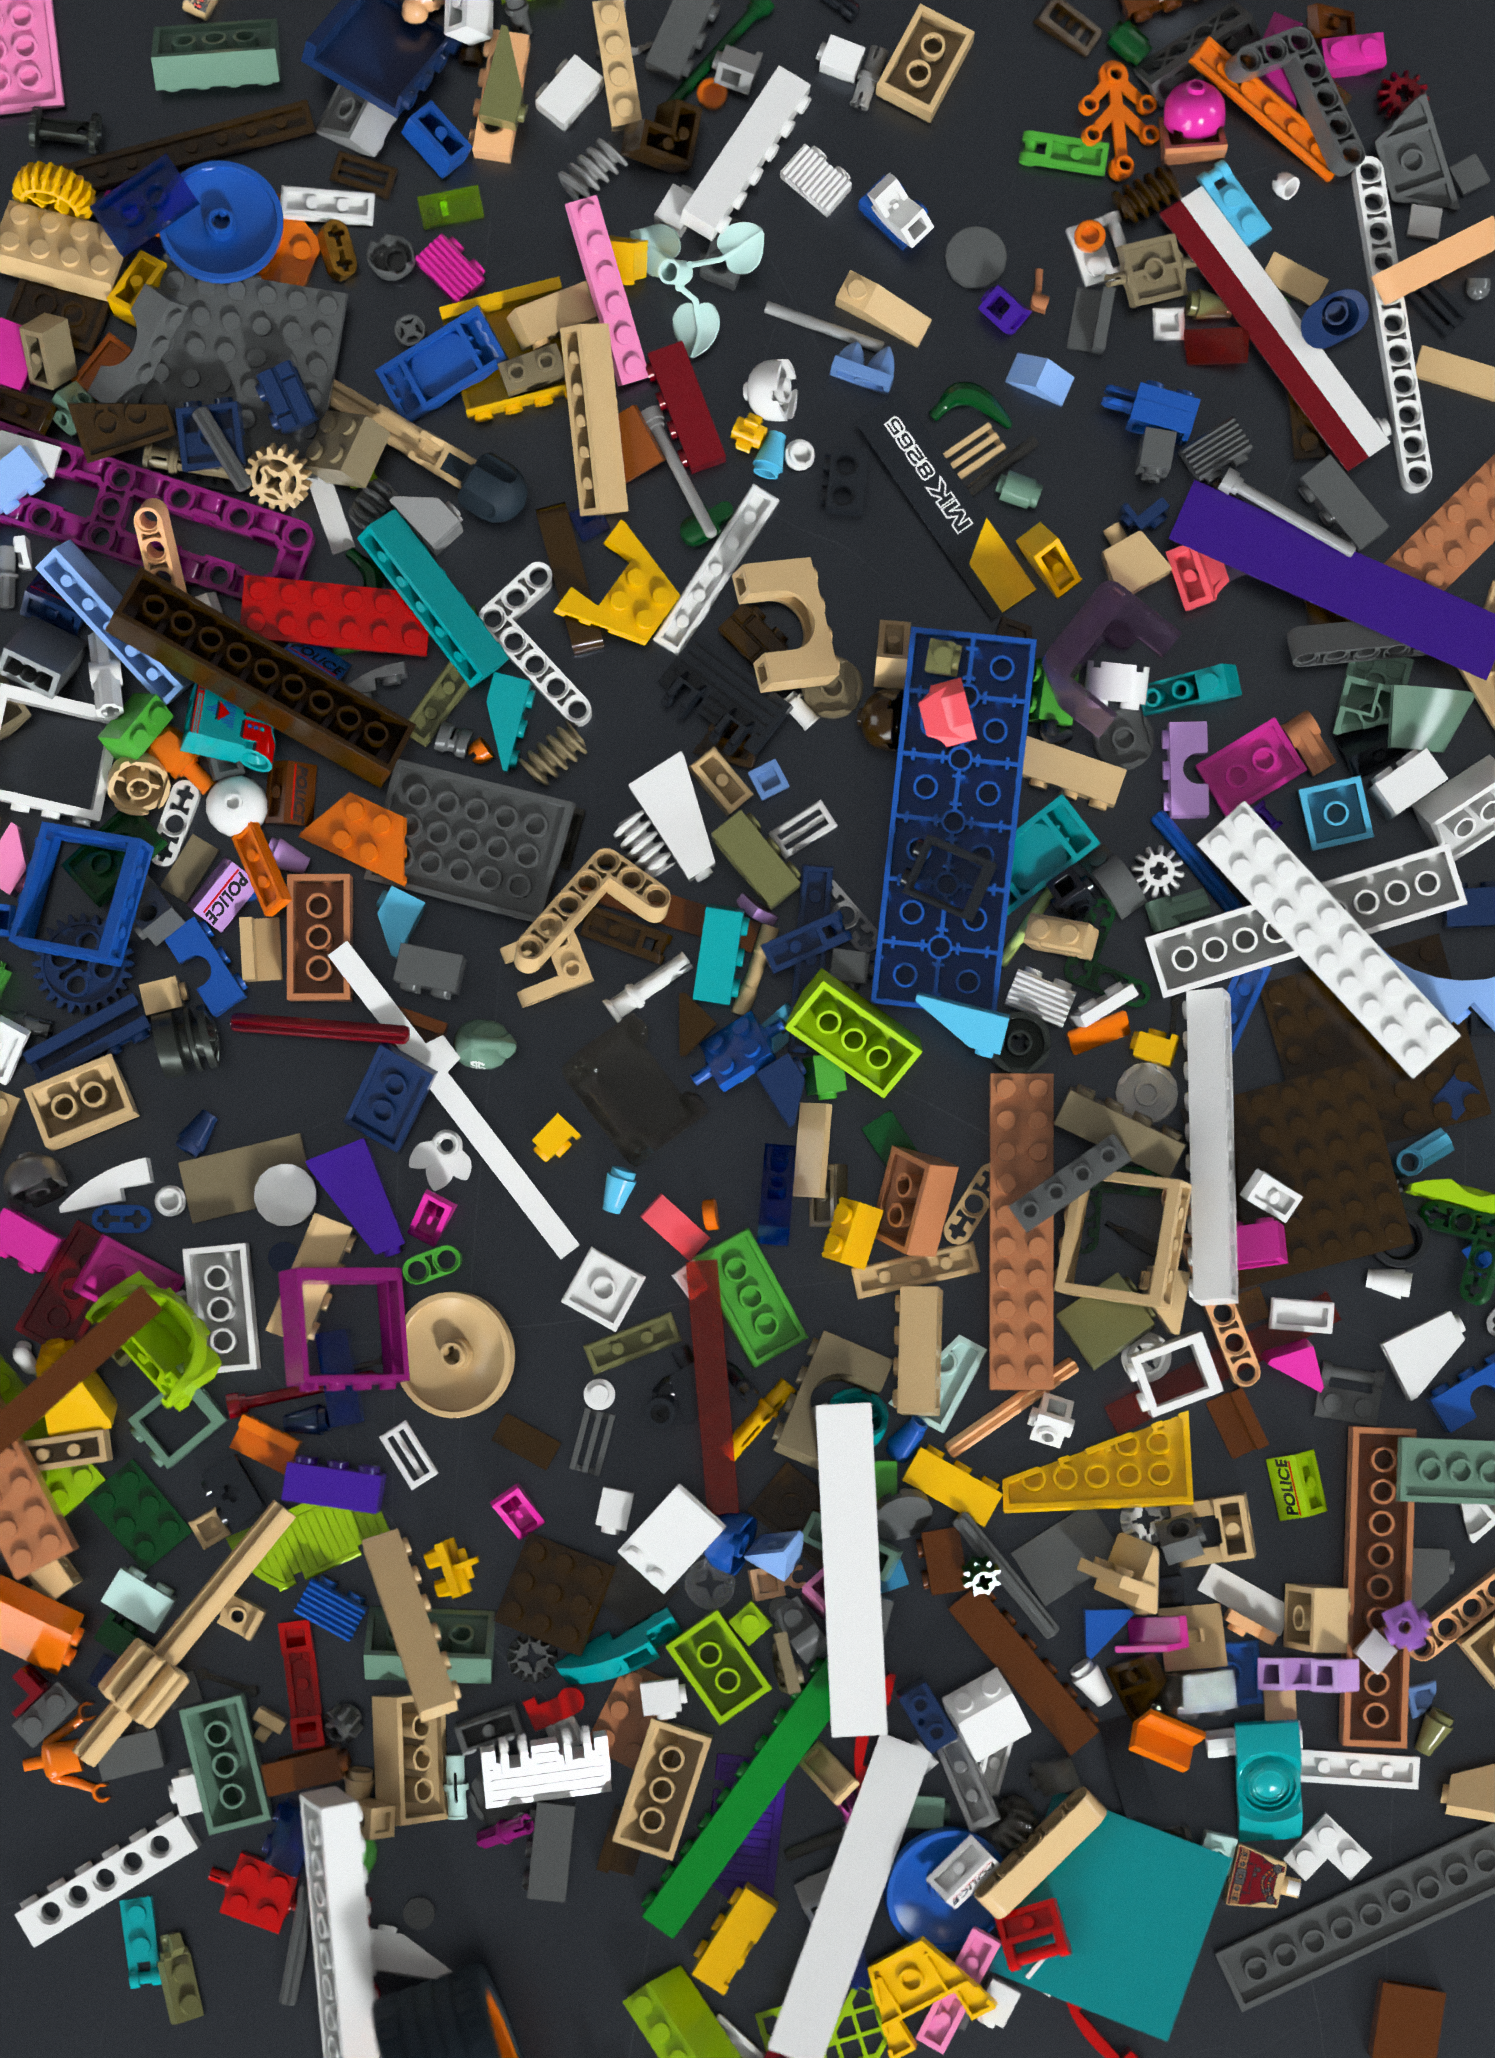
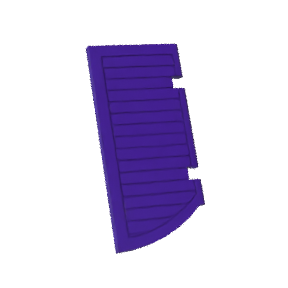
M717 1753L714 1779L723 1780L724 1787L727 1786L731 1789L738 1779L734 1776V1773L744 1760L749 1763L753 1757ZM786 1782L712 1884L727 1899L730 1898L737 1886L742 1889L747 1881L773 1898ZM713 1789L711 1815L719 1805L715 1800L722 1791L721 1789Z

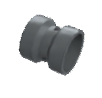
M444 720L439 729L434 750L443 753L450 751L453 752L455 757L465 759L474 730L466 727L459 729L453 723Z

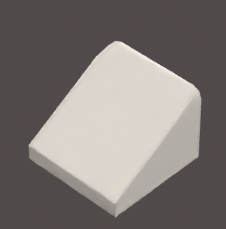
M1375 1628L1352 1650L1377 1675L1397 1652Z

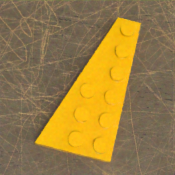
M1189 1410L1169 1420L1153 1423L1150 1427L1133 1433L1129 1432L1088 1447L1080 1453L1061 1457L1058 1461L1045 1466H1037L1002 1479L1004 1513L1194 1505Z

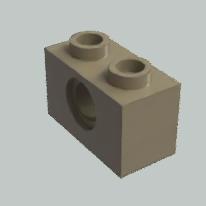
M556 343L497 364L509 399L533 393L565 381L564 363Z

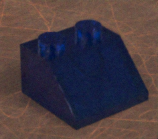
M288 1797L284 1805L278 1803L272 1822L277 1823L273 1835L267 1834L262 1852L267 1853L264 1860L265 1863L291 1877L297 1878L306 1864L300 1801Z

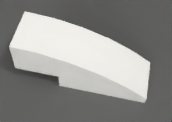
M145 1157L126 1162L91 1179L72 1193L59 1206L60 1213L65 1214L102 1205L125 1202L124 1189L155 1183L150 1158Z

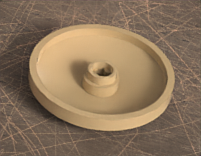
M449 1291L431 1295L418 1302L405 1315L410 1381L401 1382L400 1384L412 1401L425 1411L445 1418L471 1416L492 1406L506 1390L511 1380L515 1363L513 1338L501 1314L481 1297L460 1291Z

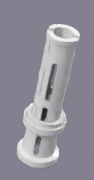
M680 952L634 985L632 983L625 985V990L612 999L608 1000L606 998L602 1002L617 1024L622 1022V1017L635 1008L641 1009L644 1007L646 999L687 971L693 969V966L685 954Z

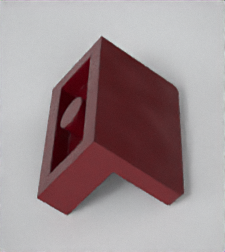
M32 1663L20 1668L12 1676L29 1694L12 1714L17 1718L25 1713L53 1686Z

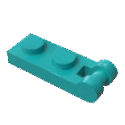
M146 1895L121 1899L119 1903L130 1988H141L142 1984L152 1983L153 1986L162 1985L157 1962L160 1961V1948L153 1896ZM150 1961L151 1970L140 1972L139 1963Z

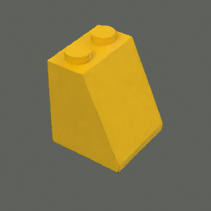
M55 1338L41 1345L35 1365L37 1378L76 1344L74 1340L64 1341L63 1338ZM96 1371L91 1373L45 1414L49 1437L112 1428L118 1406L117 1399Z

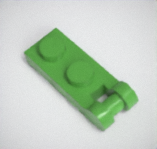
M1030 130L1023 132L1022 142L1025 145L1024 151L1020 152V164L1104 177L1110 143L1098 142L1094 146H1087L1080 138ZM1037 145L1046 146L1045 154L1036 153Z

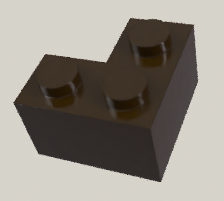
M679 99L658 104L654 122L642 119L626 124L620 155L669 173L690 169L692 167L703 108Z

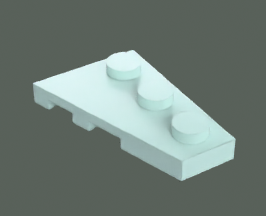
M958 1335L941 1353L940 1416L918 1417L922 1418L927 1425L945 1433L988 1350ZM891 1399V1400L888 1402V1404H890V1405L893 1406V1402H892V1399Z

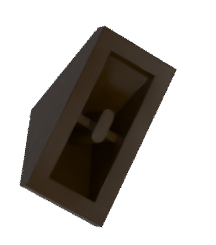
M679 993L680 1057H687L717 1027V1023L686 993Z

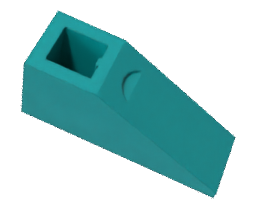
M1222 663L1148 683L1146 704H1141L1143 715L1146 717L1241 696L1242 691L1237 667L1234 664Z
M494 672L486 703L504 774L509 775L510 769H516L520 750H516L518 738L524 739L528 720L523 718L526 707L532 708L536 690L531 689L532 684L529 680Z

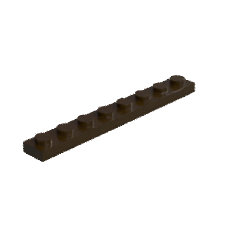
M305 99L67 164L69 170L73 169V173L82 175L84 181L91 183V188L97 191L316 132L308 101Z

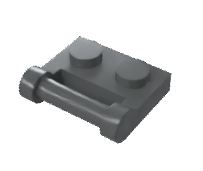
M1322 1360L1320 1373L1324 1389L1321 1393L1316 1391L1313 1416L1376 1426L1385 1381V1370L1375 1369L1372 1372L1333 1365L1332 1361ZM1332 1377L1372 1384L1371 1392L1364 1393L1329 1387V1380Z

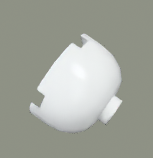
M789 359L763 361L750 373L748 382L744 383V399L749 402L750 408L755 414L764 420L788 421V419H792L794 416L798 395L797 389L791 391V380L796 379V374Z
M232 776L219 780L210 789L206 798V813L210 823L220 833L229 837L239 834L250 821L259 822L261 827L267 814L265 791L254 780L245 776Z

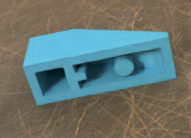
M918 991L915 1001L968 1047L975 1048V1054L988 1058H993V1054L1000 1055L1010 1018L1009 1014Z

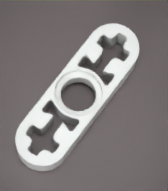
M189 780L178 781L172 787L156 830L161 836L164 833L170 838L179 839L177 844L172 841L170 842L168 850L172 853L171 858L166 857L162 862L157 854L152 859L153 863L162 868L173 866L179 857L201 798L200 791ZM186 787H190V792L194 795L193 799H187L183 806L184 809H190L188 815L180 810L172 809L173 804H176L178 807L180 806L182 798L178 795L179 790L185 791ZM173 815L181 816L184 821L183 828L177 833L170 832L166 826L167 820Z

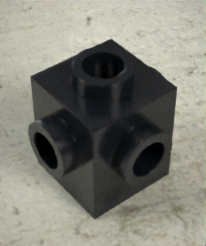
M1069 866L1046 883V886L1053 895L1050 901L1060 915L1065 912L1072 920L1086 915L1093 906L1098 904L1092 893L1096 890L1094 884L1086 874L1080 877L1072 866Z

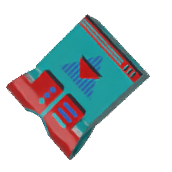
M195 683L188 700L180 751L234 763L240 761L252 770L269 772L273 766L276 747L274 727Z

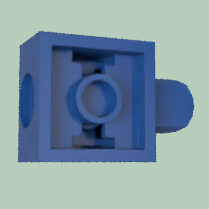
M1147 380L1146 383L1140 382L1137 391L1115 385H1106L1104 392L1111 397H1103L1101 405L1129 414L1125 430L1143 435L1146 427L1177 432L1175 445L1184 447L1191 435L1201 399L1195 398V394L1191 391L1177 389L1174 392L1164 389L1165 385L1160 382Z

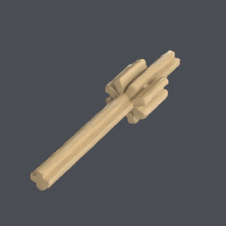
M276 1500L271 1502L155 1647L140 1638H135L98 1684L101 1693L110 1699L111 1702L72 1749L82 1761L94 1768L132 1720L149 1729L156 1725L190 1682L187 1674L177 1667V1664L296 1518L288 1509Z

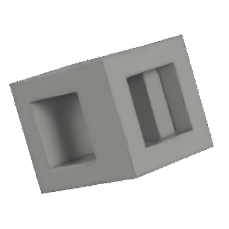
M726 45L724 51H717L712 68L717 71L713 83L749 95L758 74L763 53L757 51L756 55Z

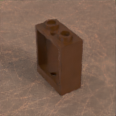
M342 1742L267 1759L261 1765L267 1796L271 1797L342 1780L348 1774L349 1767H352L349 1749H343Z

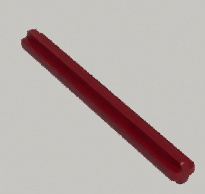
M234 1013L230 1018L231 1029L240 1032L406 1044L410 1039V1029L403 1025Z

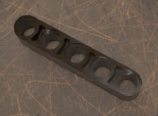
M566 502L535 509L559 600L561 601L568 590L573 587L592 601ZM568 615L564 616L574 655L605 647L599 626L594 624L589 626L580 623L577 618Z

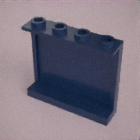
M340 0L306 40L301 61L393 117L398 118L404 109L410 110L417 99V93L420 90L424 92L428 88L435 71L440 73L447 63L448 55L450 53L455 55L462 42L445 35L444 27L428 17L425 22L418 25L406 22L401 13L403 2L399 0Z

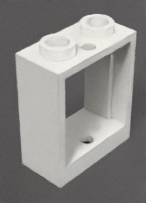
M1198 1329L1127 1355L1129 1364L1125 1365L1127 1374L1131 1382H1137L1140 1393L1136 1394L1141 1411H1147L1151 1417H1156L1224 1391L1204 1335ZM1190 1345L1205 1387L1156 1405L1141 1363Z

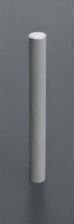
M770 301L767 302L764 313L849 343L859 342L861 347L877 353L883 349L885 342Z

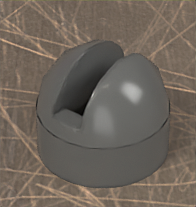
M1466 278L1465 288L1470 298L1479 300L1488 295L1491 279Z

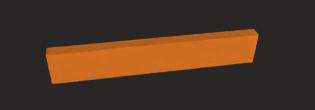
M1208 36L1188 62L1320 177L1329 182L1335 174L1328 168L1307 120L1258 77L1244 83H1234L1229 80L1224 68L1225 63L1232 55L1213 38Z

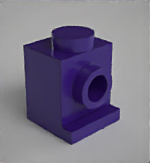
M1001 285L989 288L982 296V304L978 307L999 329L1010 335H1013L1032 313L1028 307ZM1008 303L1010 308L1003 314L1001 308L1004 304Z

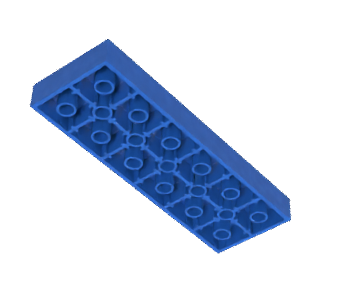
M911 626L871 1003L924 1009L915 1001L919 991L997 1011L1037 639ZM930 638L955 642L956 645L962 646L957 677L925 672ZM961 677L977 740L946 747L942 741L926 735L918 703L929 693L931 685ZM927 834L998 864L973 923L902 892L905 886L900 885V881L906 867L912 869L917 857L913 856L912 853L919 838L925 840ZM932 845L914 889L964 910L982 866Z

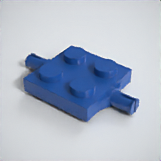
M752 1010L699 1043L705 1055L706 1066L691 1074L692 1080L699 1086V1084L713 1076L718 1086L726 1092L777 1059L772 1049L771 1038L786 1030L784 1022L781 1018H778V1020L764 1028Z

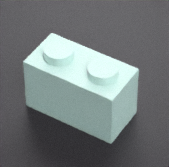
M133 1565L129 1569L124 1566L118 1571L101 1602L155 1634L161 1629L178 1598L172 1595L174 1590L164 1583L158 1581L155 1585L146 1580L147 1574Z

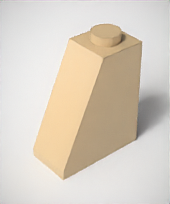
M1495 1764L1451 1774L1450 1784H1443L1441 1803L1447 1804L1445 1814L1495 1822Z

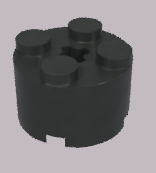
M1022 1011L1007 1013L1010 1015L1001 1053L1000 1055L993 1054V1058H990L995 1067L1004 1073L1029 1074L1038 1069L1049 1056L1051 1048L1049 1029L1038 1016L1032 1013ZM1013 1036L1017 1039L1021 1036L1025 1038L1026 1041L1023 1044L1026 1048L1025 1051L1020 1048L1015 1051L1011 1047L1014 1044L1011 1039Z

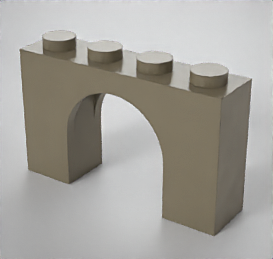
M823 1331L819 1339L813 1338L806 1354L811 1356L808 1367L802 1365L795 1381L800 1387L796 1395L790 1393L783 1410L788 1412L785 1423L778 1422L772 1439L777 1441L773 1451L819 1470L817 1422L811 1411L810 1401L812 1392L824 1383L841 1381L878 1396L894 1361L827 1331Z

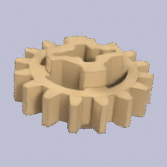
M271 443L267 449L264 446L260 447L256 454H253L248 459L250 464L245 468L247 474L250 475L253 487L249 495H258L260 497L258 500L259 505H262L265 501L268 502L269 510H273L277 505H279L282 512H285L289 505L293 509L296 508L300 500L303 501L308 496L306 490L312 486V482L307 480L312 474V470L304 469L303 467L307 459L299 460L297 458L299 452L297 449L292 453L287 452V444H283L279 450L275 443Z

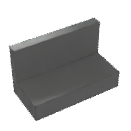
M1103 286L1102 291L1077 287L1066 349L1103 355L1116 288Z

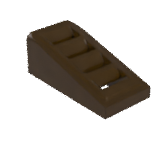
M1047 0L1033 20L1041 29L1084 57L1089 54L1104 32L1065 0ZM1053 9H1056L1059 12L1056 14L1054 19L1051 20L1048 17L1053 11ZM1064 16L1068 17V21L1066 22L1064 27L1061 28L1059 26V23L1061 22ZM1077 23L1080 26L1074 35L1071 36L1069 31ZM1085 30H1088L1090 34L1083 44L1078 41Z

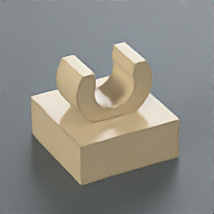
M263 1705L260 1706L253 1717V1720L261 1724L254 1738L265 1743L272 1731L280 1735L286 1728L289 1720Z

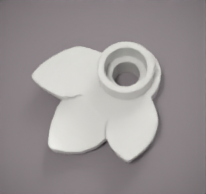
M452 1130L439 1131L432 1141L419 1143L409 1159L410 1168L426 1169L427 1180L433 1191H438L447 1186L453 1176L461 1180H468L472 1164L470 1157L462 1150L463 1143L461 1137ZM449 1139L453 1143V1148L446 1152L442 1149L441 1144L444 1140Z

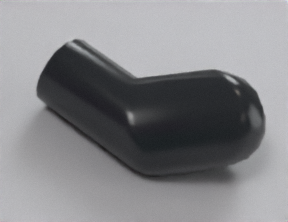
M1056 719L1042 720L1038 727V732L1043 741L1053 745L1070 742L1073 738V732L1069 727L1056 728L1055 724L1059 723Z

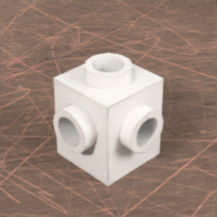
M1044 1392L1039 1407H1032L1027 1425L1032 1426L1030 1439L1060 1448L1064 1436L1070 1438L1075 1420L1071 1419L1074 1401Z

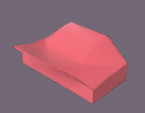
M1183 545L1165 552L1172 567V573L1185 611H1190L1215 601L1220 590L1230 582L1225 565L1222 562Z
M961 677L931 685L929 693L918 703L926 735L942 741L946 747L977 740Z

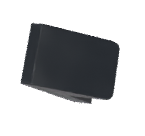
M1161 1544L1155 1545L1160 1553L1158 1609L1185 1605L1183 1576L1180 1574L1179 1563L1168 1566Z

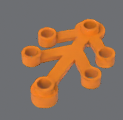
M1110 60L1100 67L1098 72L1099 84L1089 95H1086L1079 101L1078 109L1081 114L1091 116L1098 110L1099 101L1108 92L1110 105L1093 125L1083 130L1081 139L1085 145L1094 146L1102 139V132L1110 123L1112 124L1115 157L1109 161L1107 171L1113 180L1122 182L1129 178L1135 170L1134 161L1128 156L1125 124L1139 136L1140 142L1145 146H1151L1158 141L1160 132L1154 125L1146 126L1123 104L1122 94L1136 105L1137 112L1143 116L1151 114L1156 109L1157 102L1155 98L1151 95H1142L1128 81L1129 75L1126 67L1119 61ZM1111 71L1117 74L1118 79H1114L1111 76ZM1085 101H1089L1092 104V110L1086 108ZM1143 101L1149 103L1150 110L1144 108ZM1088 131L1095 134V140L1089 138ZM1146 131L1151 132L1153 140L1146 137ZM1120 161L1125 163L1127 170H1123L1120 167Z

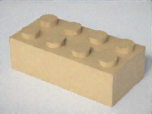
M9 200L0 224V273L107 301L106 298L122 277L131 253L130 233L128 231Z

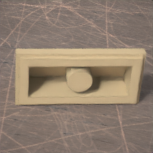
M712 747L688 767L689 772L726 816L754 795L715 747Z

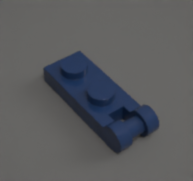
M841 910L760 945L772 973L775 974L853 939L850 930L846 931L842 922L844 917ZM830 925L835 936L827 939L822 928Z

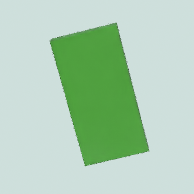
M749 1228L743 1229L693 1257L696 1266L752 1368H756L809 1338Z

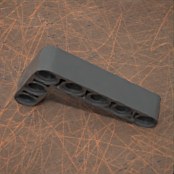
M1301 26L1288 29L1243 46L1225 63L1224 70L1228 79L1234 83H1244L1283 68L1325 162L1333 174L1340 177L1346 176L1363 163L1366 154L1363 144L1315 39L1308 29ZM1266 51H1267L1268 53H1270V55L1272 56V58H1270V57L1267 55ZM1240 61H1242L1247 68H1245ZM1344 155L1347 156L1349 162L1344 158Z

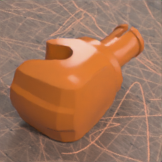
M170 724L167 725L147 748L145 753L157 758L174 779L185 776L202 795H205L217 781L213 782L212 777L197 763L200 755L180 751L183 733L178 727Z

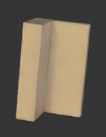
M239 917L242 980L245 982L283 980L280 917L259 919Z

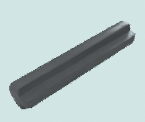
M205 406L196 409L192 413V417L236 490L239 492L245 491L252 485L250 477L209 409Z

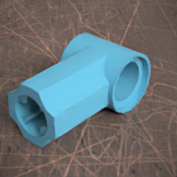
M1440 1127L1405 1149L1396 1152L1391 1158L1395 1175L1400 1178L1417 1175L1423 1169L1453 1152L1455 1149L1447 1133ZM1403 1155H1408L1413 1159L1414 1167L1411 1171H1406L1402 1168L1401 1158Z

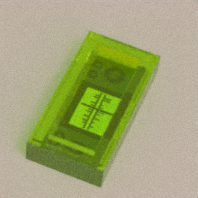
M478 185L417 197L424 230L484 218Z

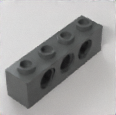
M1113 1133L1008 1207L1027 1233L1133 1159L1115 1133Z

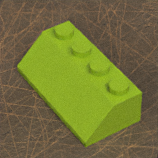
M823 968L818 971L802 991L784 1026L790 1033L882 1098L887 1096L923 1052L921 1039Z
M682 1965L647 1983L623 2001V2004L659 2058H743Z

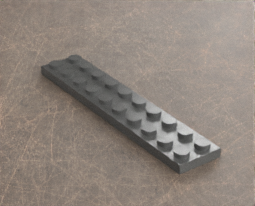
M1495 1822L1479 1827L1215 1951L1214 1954L1241 2012L1495 1894Z

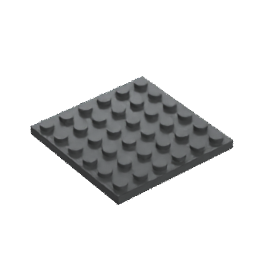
M167 264V268L161 278L160 288L188 306L181 325L175 331L167 351L159 361L152 379L148 382L142 393L141 403L167 404L177 435L152 442L154 446L172 449L175 446L180 449L175 409L184 408V402L202 401V405L215 404L214 399L233 397V401H238L242 406L245 432L243 441L246 465H242L243 467H247L250 464L248 459L253 454H256L260 447L264 446L267 449L271 443H275L278 450L283 444H287V452L292 453L297 449L299 451L297 458L299 460L304 459L306 451L319 428L321 419L326 411L330 409L348 294L251 277L234 283H210L188 275L176 265ZM286 360H291L298 370L319 416V420L291 434L285 435L281 429L275 431L268 417V413L272 412L268 401H261L255 385L259 383L256 377L257 374L273 368ZM146 445L137 447L135 449L144 450ZM313 473L308 477L318 480V477Z

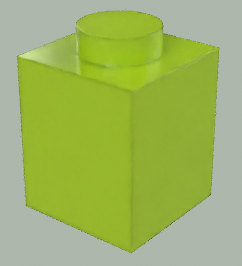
M752 1599L728 1619L730 1626L748 1646L773 1625L772 1621Z

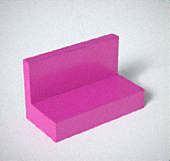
M1186 1615L1131 1617L1127 1621L1129 1644L1115 1646V1653L1169 1652L1188 1648L1189 1639Z

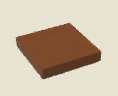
M632 405L618 414L626 483L666 460L637 405Z

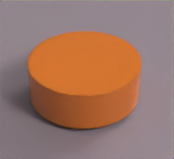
M715 77L704 79L697 88L699 104L711 111L722 108L728 98L727 87L713 83Z
M1095 220L1081 222L1074 233L1076 246L1086 253L1098 251L1103 246L1106 238L1104 227Z
M715 1198L703 1200L702 1215L706 1230L720 1229L719 1212Z

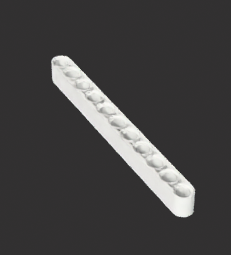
M1366 156L1363 163L1353 170L1352 186L1400 484L1405 491L1416 494L1425 489L1430 483L1432 467L1405 299L1403 296L1384 305L1371 280L1372 276L1383 271L1376 267L1375 259H1385L1389 267L1399 262L1384 168L1378 158ZM1360 169H1371L1374 172L1375 178L1371 180L1363 178ZM1365 199H1376L1380 208L1377 210L1369 209L1365 204ZM1370 229H1380L1384 233V239H1373L1370 235ZM1384 320H1395L1399 325V330H1388L1385 327ZM1389 350H1400L1403 353L1404 360L1401 362L1392 360ZM1397 379L1406 381L1409 391H1398L1394 386V381ZM1399 411H1410L1414 417L1413 422H1403L1399 417ZM1404 441H1415L1418 445V452H1407L1404 447ZM1409 471H1419L1423 476V483H1413L1409 478Z

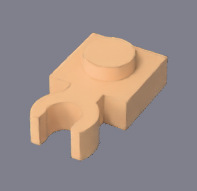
M797 1565L785 1582L761 1568L747 1570L753 1601L757 1602L785 1596L784 1586L795 1589L802 1588L806 1582H794L792 1574L797 1570H802L803 1566Z
M1229 1607L1223 1616V1619L1229 1622L1227 1629L1242 1637L1247 1632L1273 1646L1278 1637V1634Z

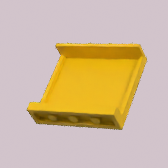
M558 276L439 307L445 326L479 305L509 359L534 350L533 348L525 351L521 350L509 325L507 316L514 308L563 290ZM558 337L553 340H550L551 344H557L561 358L563 360L562 343L560 338ZM499 369L483 381L461 391L468 420L475 419L476 423L493 419V414L505 411L506 415H511L523 411V407L535 404V407H543L552 404L554 398L565 396V399H567L566 381L533 393L509 399Z

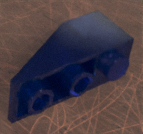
M765 1143L757 1244L788 1246L796 1146Z

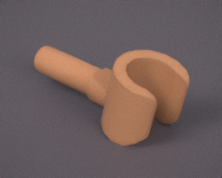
M1037 268L1035 269V288L1030 308L1033 311L1045 314L1050 297L1041 294L1043 269Z

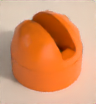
M481 736L473 741L468 748V756L476 754V757L472 760L473 763L484 764L495 757L491 747Z

